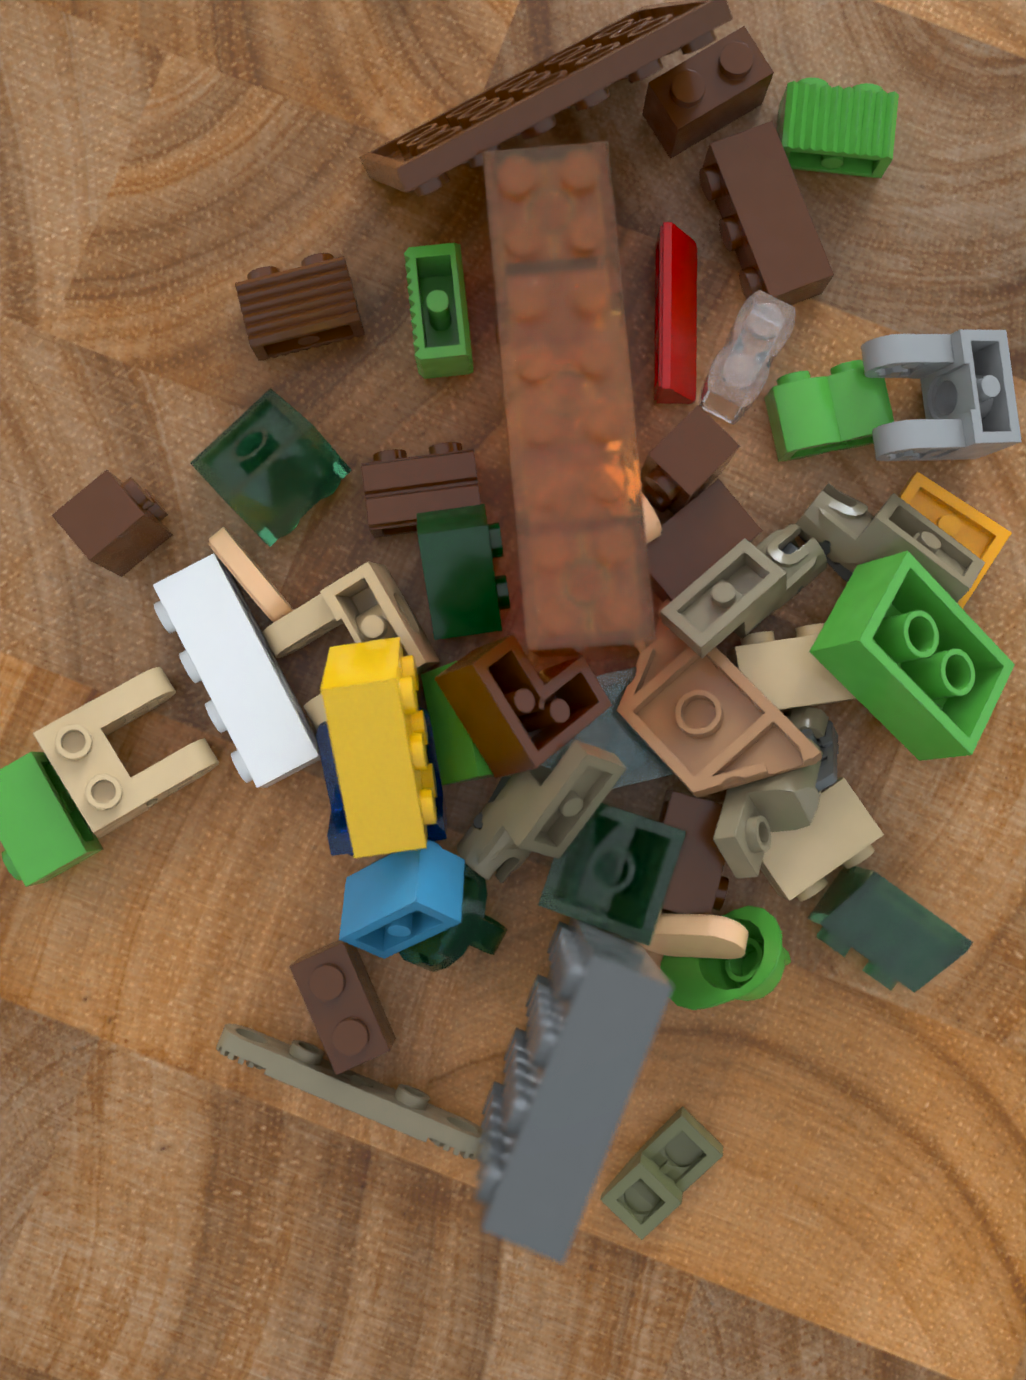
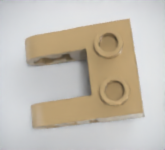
M369 561L320 591L321 594L275 621L262 632L276 658L287 656L303 648L344 623L355 643L400 637L403 656L414 655L418 675L440 662L387 567ZM319 694L303 706L317 731L328 728L322 694Z
M156 667L139 674L33 733L90 829L98 839L149 810V807L204 776L220 763L206 739L203 738L183 747L132 777L129 776L106 736L160 706L176 693L161 667Z

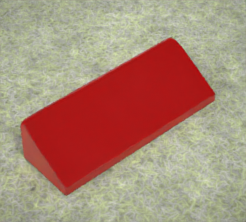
M663 222L655 244L654 400L659 404H692L696 400L697 245L691 237L674 223Z

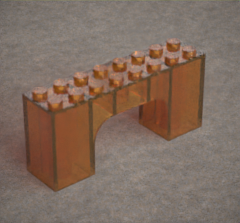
M608 141L483 152L487 244L496 344H499L509 451L516 536V567L524 652L534 668L553 666L582 655L587 663L636 659L656 638Z

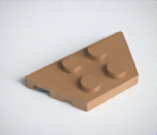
M667 598L659 608L657 613L659 621L649 645L643 646L636 663V676L627 685L617 712L696 798L814 765L821 760V751L717 647L701 658L662 623L660 611L671 602Z

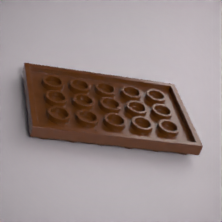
M681 0L643 6L359 158L369 178L406 193L415 191L418 197L431 193L450 181L447 171L468 162L471 168H475L500 156L504 152L500 144L501 142L520 134L526 140L548 131L557 124L554 114L573 106H575L577 111L590 108L610 96L608 85L626 78L629 79L630 83L640 81L655 74L664 67L661 57L681 50L682 55H686L711 44L717 39L714 29L733 19L727 0Z

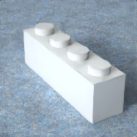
M213 553L153 584L160 601L154 603L156 614L170 634L176 631L186 649L179 653L180 660L194 683L202 680L211 698L210 701L205 703V707L214 726L220 733L227 730L237 750L231 753V758L241 778L246 783L253 780L257 788H267L325 758L326 755L238 585L231 572L217 555Z

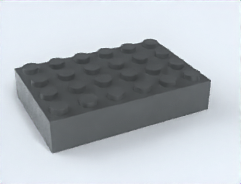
M574 912L569 924L559 921L547 949V953L550 954L548 960L551 961L550 971L547 978L539 974L536 976L525 1007H528L526 1016L529 1017L526 1025L527 1028L525 1031L517 1027L515 1028L503 1059L506 1061L503 1072L506 1073L503 1084L494 1081L482 1110L484 1117L480 1127L483 1131L479 1144L482 1146L477 1161L481 1162L476 1175V1180L479 1183L474 1196L475 1201L483 1204L481 1230L561 1264L564 1263L673 990L671 983L635 937Z

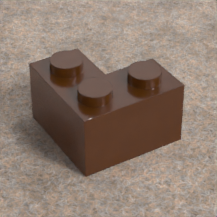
M514 634L473 649L434 678L495 778L536 769L612 706L583 655L542 669L537 673Z

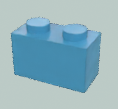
M427 840V848L391 853L346 877L339 940L385 959L460 924L465 859L441 848L438 843Z

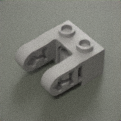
M960 329L952 334H892L874 338L861 345L864 374L866 377L912 378L921 380L926 419L896 421L874 428L872 435L877 461L978 459L1022 442L1006 330Z

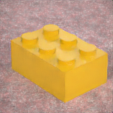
M400 637L330 647L321 685V694L354 858L427 848V825L437 824L434 799L437 798L436 779L433 764L427 763L425 745H428V734L424 711L418 710L416 691H419L416 662L414 655L403 656Z

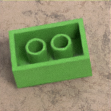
M909 551L857 565L809 651L919 761L972 755L1015 666Z

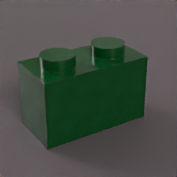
M485 504L417 513V535L434 640L502 631L500 610L510 609L506 575L495 576L492 559L504 557L499 522L488 524Z

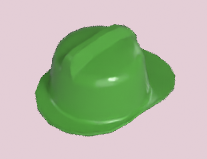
M754 906L742 907L722 915L739 922L749 933L745 955L738 959L664 955L660 964V970L673 986L669 998L677 1006L690 1010L711 1008L735 999L752 1001L764 998L775 989L782 978L785 966L791 963L789 952L782 946V931L776 918L764 908Z

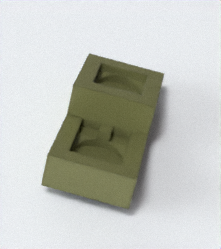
M682 1106L624 1166L601 1194L600 1200L643 1240L682 1204L683 1192L723 1156L724 1146Z

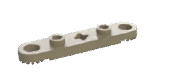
M226 1024L224 1026L216 1050L220 1051V1054L223 1056H228V1059L235 1060L239 1057L237 1063L242 1065L244 1060H247L246 1064L248 1067L263 1068L266 1070L264 1074L425 1143L429 1137V1140L435 1142V1145L444 1146L443 1150L447 1152L453 1147L454 1155L458 1156L460 1152L463 1158L478 1159L482 1146L479 1144L483 1129H480V1126L465 1118L429 1104L430 1097L421 1090L404 1084H399L396 1090L351 1070L336 1075L331 1062L323 1059L324 1051L310 1043L293 1040L292 1044L289 1045L245 1026L237 1024Z

